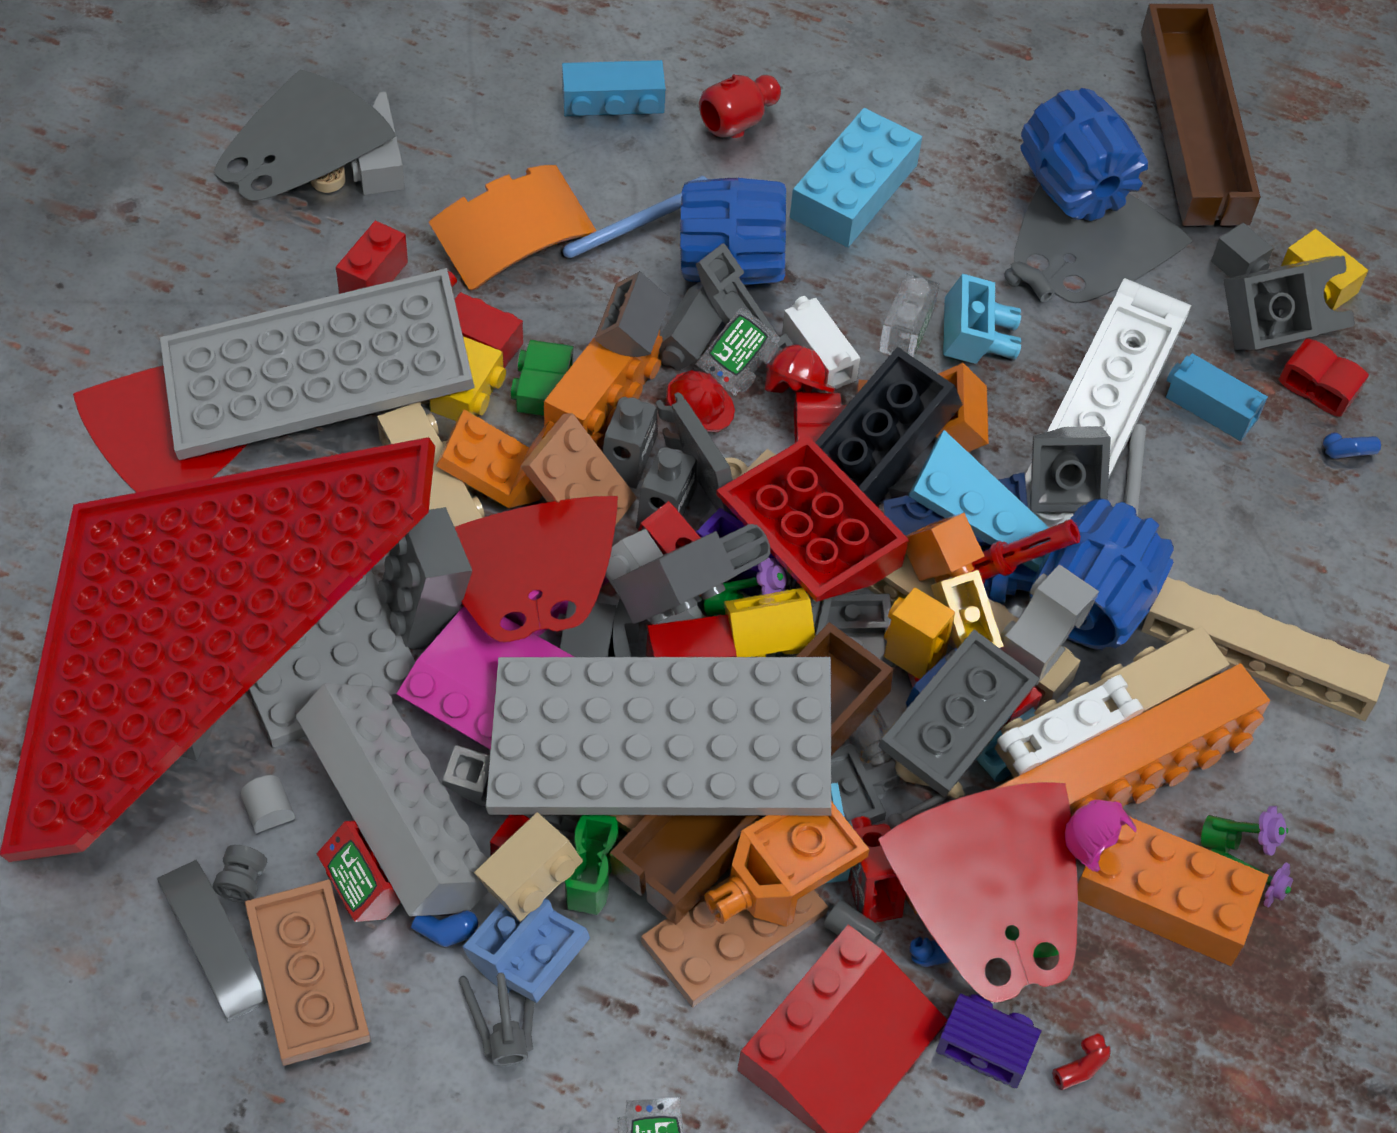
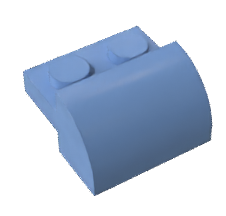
M545 898L540 907L530 912L521 922L500 903L463 945V949L474 966L494 985L497 986V974L502 972L505 974L508 993L513 989L537 1003L588 942L590 936L587 928L554 911L550 901Z

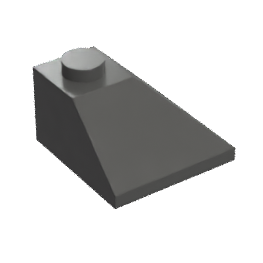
M1102 426L1061 427L1033 436L1030 510L1032 512H1076L1078 508L1087 505L1088 502L1094 499L1108 500L1111 437Z

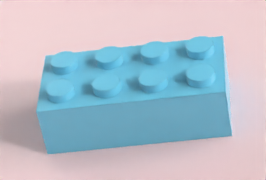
M863 108L793 188L789 218L849 248L917 166L923 136Z

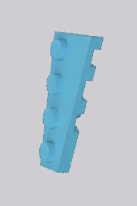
M945 430L938 436L908 495L944 518L965 513L974 535L990 545L998 541H1004L1009 544L1049 528ZM1045 555L1022 564L1037 572Z

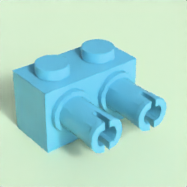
M962 273L945 296L943 355L974 364L987 352L1015 360L1021 350V338L995 331V325L1015 331L1021 321V309L995 302V282Z

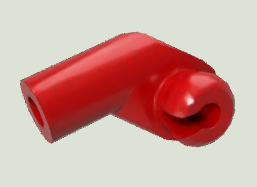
M1097 1033L1082 1040L1081 1047L1085 1051L1086 1056L1053 1069V1079L1060 1090L1091 1079L1110 1058L1111 1049L1110 1046H1106L1103 1035Z

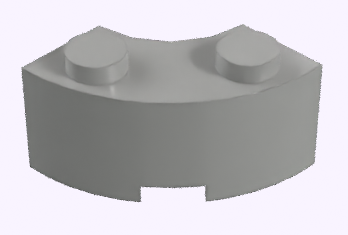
M1060 564L1049 576L1043 573L1030 590V594L1033 597L1017 622L1011 621L1001 633L1000 637L1004 646L1001 647V650L1039 677L1037 686L1066 650L1062 644L1069 636L1073 627L1080 628L1099 591Z

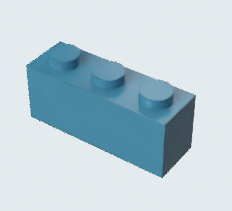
M662 60L562 63L564 116L664 113L666 88Z

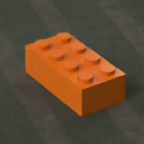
M660 330L651 354L641 357L617 354L605 348L593 338L545 399L544 427L549 420L556 424L563 414L573 413L601 450L606 431L619 399L622 397L639 399L643 385L648 379H654L660 369L661 360L658 359L663 340L662 336H660Z
M1130 817L1136 826V833L1127 824L1122 825L1117 843L1105 849L1100 855L1098 862L1100 870L1096 872L1087 866L1084 867L1078 881V901L1232 966L1245 944L1269 875Z

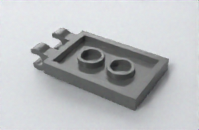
M675 393L676 403L672 404V406H665L661 400L656 401L660 419L673 422L677 426L678 434L670 433L667 427L662 430L666 446L671 449L681 450L682 453L697 459L698 482L716 511L721 508L738 519L716 495L717 489L733 480L730 466L686 399L684 400V396L680 393Z

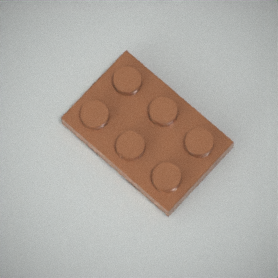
M573 413L563 414L520 466L547 502H559L560 500L580 497L618 496L616 524L637 499Z

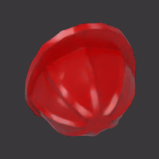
M791 345L785 347L766 366L768 371L765 391L783 393L789 387L797 391L801 386L806 392H811L814 387L834 393L836 389L824 383L825 369L819 355L814 350L804 346Z
M690 370L677 374L668 384L665 406H672V404L676 403L675 393L682 394L684 400L686 399L707 432H719L727 428L734 419L735 408L732 398L710 373Z

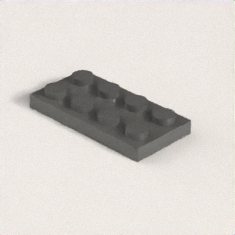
M973 630L884 735L878 747L943 797H946L1036 686L1040 678L976 630Z

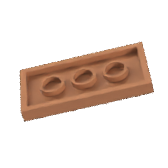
M730 876L721 881L720 883H718L717 885H715L714 887H712L710 890H715L716 888L728 882ZM813 890L797 900L794 922L787 927L754 918L748 909L739 912L731 917L729 921L721 924L715 919V915L720 913L719 910L712 914L706 904L704 895L677 925L668 918L641 936V944L693 1008L825 916L828 912V905Z
M330 879L245 901L283 1066L371 1042Z

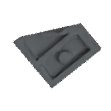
M842 594L832 597L826 625L830 622L887 665L895 667L893 662L884 657L887 643L884 639V634L891 623V619L888 618V613L891 609L890 594Z

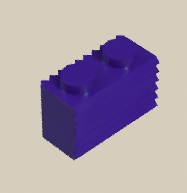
M960 993L941 1035L936 1052L945 1055L947 1058H952L955 1062H960L963 1066H969L979 1073H984L987 1077H993L996 1081H1001L1012 1088H1018L1042 1030L1034 1027L1033 1021L1025 1015L1019 1013L1007 1015L994 1009L993 1004L980 995L971 994L968 997Z

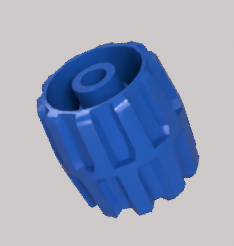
M1081 88L1080 90L1070 91L1067 89L1057 93L1056 96L1045 103H1041L1034 110V114L1024 124L1021 131L1023 143L1020 145V149L1035 178L1043 190L1066 215L1073 219L1080 220L1085 218L1086 220L1094 221L1104 217L1107 209L1118 211L1125 206L1128 193L1138 192L1143 185L1139 175L1141 172L1148 170V160L1142 152L1143 149L1125 120L1093 90Z
M747 178L694 180L684 183L681 196L680 222L681 273L683 278L689 282H701L696 263L720 244L724 243L744 271V274L739 277L743 285L782 281L785 277L786 252L785 184L778 181Z
M1094 499L1088 502L1087 505L1078 508L1070 518L1079 529L1080 542L1046 554L1033 579V584L1043 573L1049 576L1060 564L1098 590V596L1080 628L1074 626L1067 639L1088 646L1091 649L1103 650L1106 647L1116 649L1127 642L1157 599L1174 563L1173 559L1170 558L1174 546L1170 539L1160 538L1157 533L1159 524L1154 519L1139 518L1133 506L1120 502L1112 507L1111 503L1106 499ZM1029 593L1030 601H1031L1033 595Z

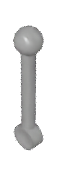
M938 794L902 814H891L888 817V825L893 829L902 822L946 799H955Z

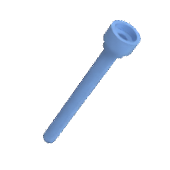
M700 176V177H698V178H696V179H693V180H691V181H694V180H707V178H706L705 176ZM682 193L565 245L563 248L564 256L573 258L680 209Z

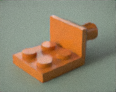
M464 409L457 418L436 466L507 508L539 501L543 495L520 466L555 423L549 420L531 446L528 447Z
M832 801L831 816L767 815L741 831L732 863L730 879L715 890L705 893V901L712 914L719 910L720 913L715 915V919L721 924L729 921L731 917L739 912L748 909L754 918L787 927L794 922L798 899L866 859L870 849Z

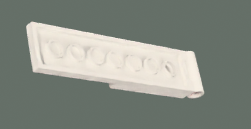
M1124 278L1047 432L1061 427L1102 426L1111 437L1110 477L1169 357L1192 305ZM1032 463L1025 475L1027 503L1029 509ZM1075 512L1033 513L1050 528L1068 519L1070 520Z

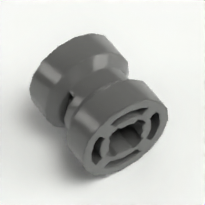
M230 845L227 847L223 857L224 869L216 875L213 889L225 899L245 903V901L254 899L258 889L256 879L264 873L267 858L264 854L251 847Z

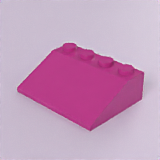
M463 606L420 655L396 694L491 750L498 658L574 656L534 633H531L525 639L499 642L484 632L465 606ZM505 617L502 618L500 623L503 629L509 631L521 627Z

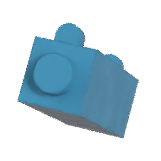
M1193 353L1190 356L1187 355L1181 364L1176 363L1167 377V382L1171 383L1166 395L1167 399L1239 441H1242L1257 422L1268 396Z

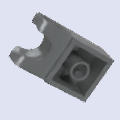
M1328 256L1224 279L1234 349L1257 350L1353 327L1355 321L1352 310H1332L1324 300L1326 283L1332 277L1346 272L1345 256Z
M754 524L744 526L719 538L715 531L612 581L633 625L648 618L653 625L674 614L677 615L698 605L697 602L702 600L700 594L703 600H706L725 591L723 582L765 561L769 557L770 544L764 531Z

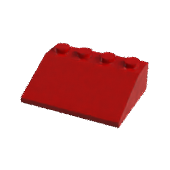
M809 436L717 489L716 495L745 526L750 524L758 525L764 531L770 544V553L816 602L872 586L903 566L909 539Z
M848 924L740 1052L737 1071L816 1133H860L943 1029L948 1020L881 948Z

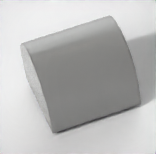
M274 775L261 776L248 782L242 788L241 798L255 834L295 819L294 812L279 777Z

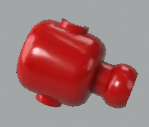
M733 74L732 77L716 83L703 91L699 99L701 119L706 128L715 136L739 138L744 135L746 129L761 121L765 106H772L779 101L781 88L778 81L770 75H761L753 81L748 76Z

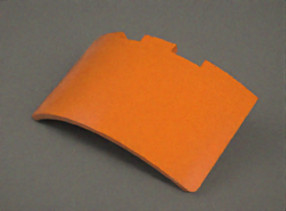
M540 165L527 168L525 176L513 180L509 174L485 184L487 191L469 202L464 196L429 221L430 226L468 289H478L506 268L542 249L596 232L594 225L557 165Z

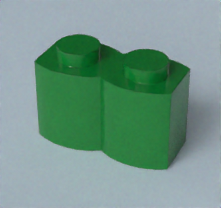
M530 340L527 351H520L518 372H521L520 378L513 379L511 387V400H517V412L544 416L545 399L573 365L574 346Z
M582 815L575 829V850L583 862L575 869L572 876L565 880L566 905L569 910L598 915L605 906L609 894V875L612 872L610 852L618 845V823L616 817L608 815Z

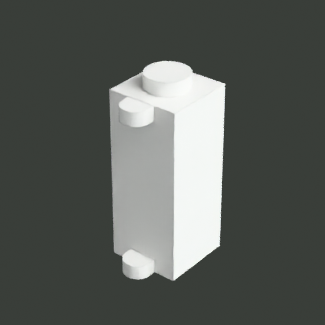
M806 296L799 297L794 305L784 312L782 334L786 333L794 345L804 346L814 350L819 355L825 369L824 383L838 389L857 381L860 363L859 355L817 298L808 300Z

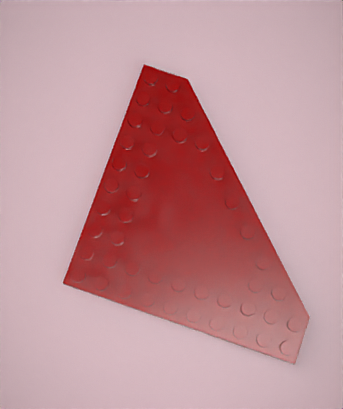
M426 437L73 504L0 856L8 862L84 852L429 513L436 447L432 440Z

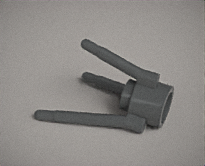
M502 972L498 973L496 978L501 1022L493 1026V1033L490 1034L466 976H461L459 982L482 1039L484 1056H492L493 1063L500 1066L513 1065L528 1059L527 1051L533 1050L531 1034L535 1002L525 997L522 1029H520L519 1022L511 1021L505 974Z

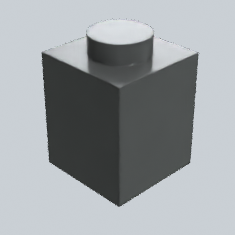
M1242 223L1219 238L1211 262L1230 278L1269 269L1270 264L1268 261L1273 247L1246 224Z

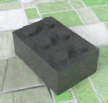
M446 507L430 509L429 513L390 550L389 556L385 557L383 579L378 583L380 600L383 604L388 603L392 612L390 616L392 631L396 636H402L405 647H409V649L429 646L460 611L461 601L464 599L473 571Z

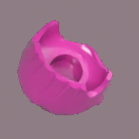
M1092 800L1087 805L1079 808L1066 824V846L1075 858L1092 871L1097 872L1100 870L1098 862L1101 853L1117 843L1122 825L1127 824L1135 833L1137 829L1131 818L1122 808L1121 803Z

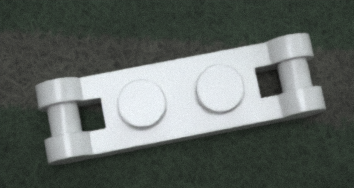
M1117 675L1106 681L1103 685L1019 728L1016 727L1007 731L998 738L997 742L1004 752L1009 751L1015 760L1013 767L1020 776L1140 715L1144 708L1138 699L1131 698L1126 690L1128 684L1122 675ZM1111 698L1119 708L1113 712H1110L1104 703ZM1030 741L1036 752H1029L1024 743Z

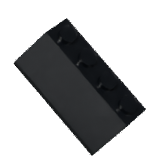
M897 347L815 443L877 506L889 492L888 488L896 484L963 404L954 384Z

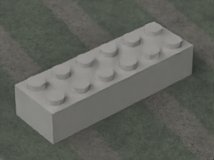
M323 683L299 711L296 718L409 916H426L471 911L489 892L474 873L487 860V857L480 851L472 838L468 825L461 819L450 801L449 793L440 784L430 767L428 758L421 752L412 737L409 726L400 717L392 703L390 694L381 686Z

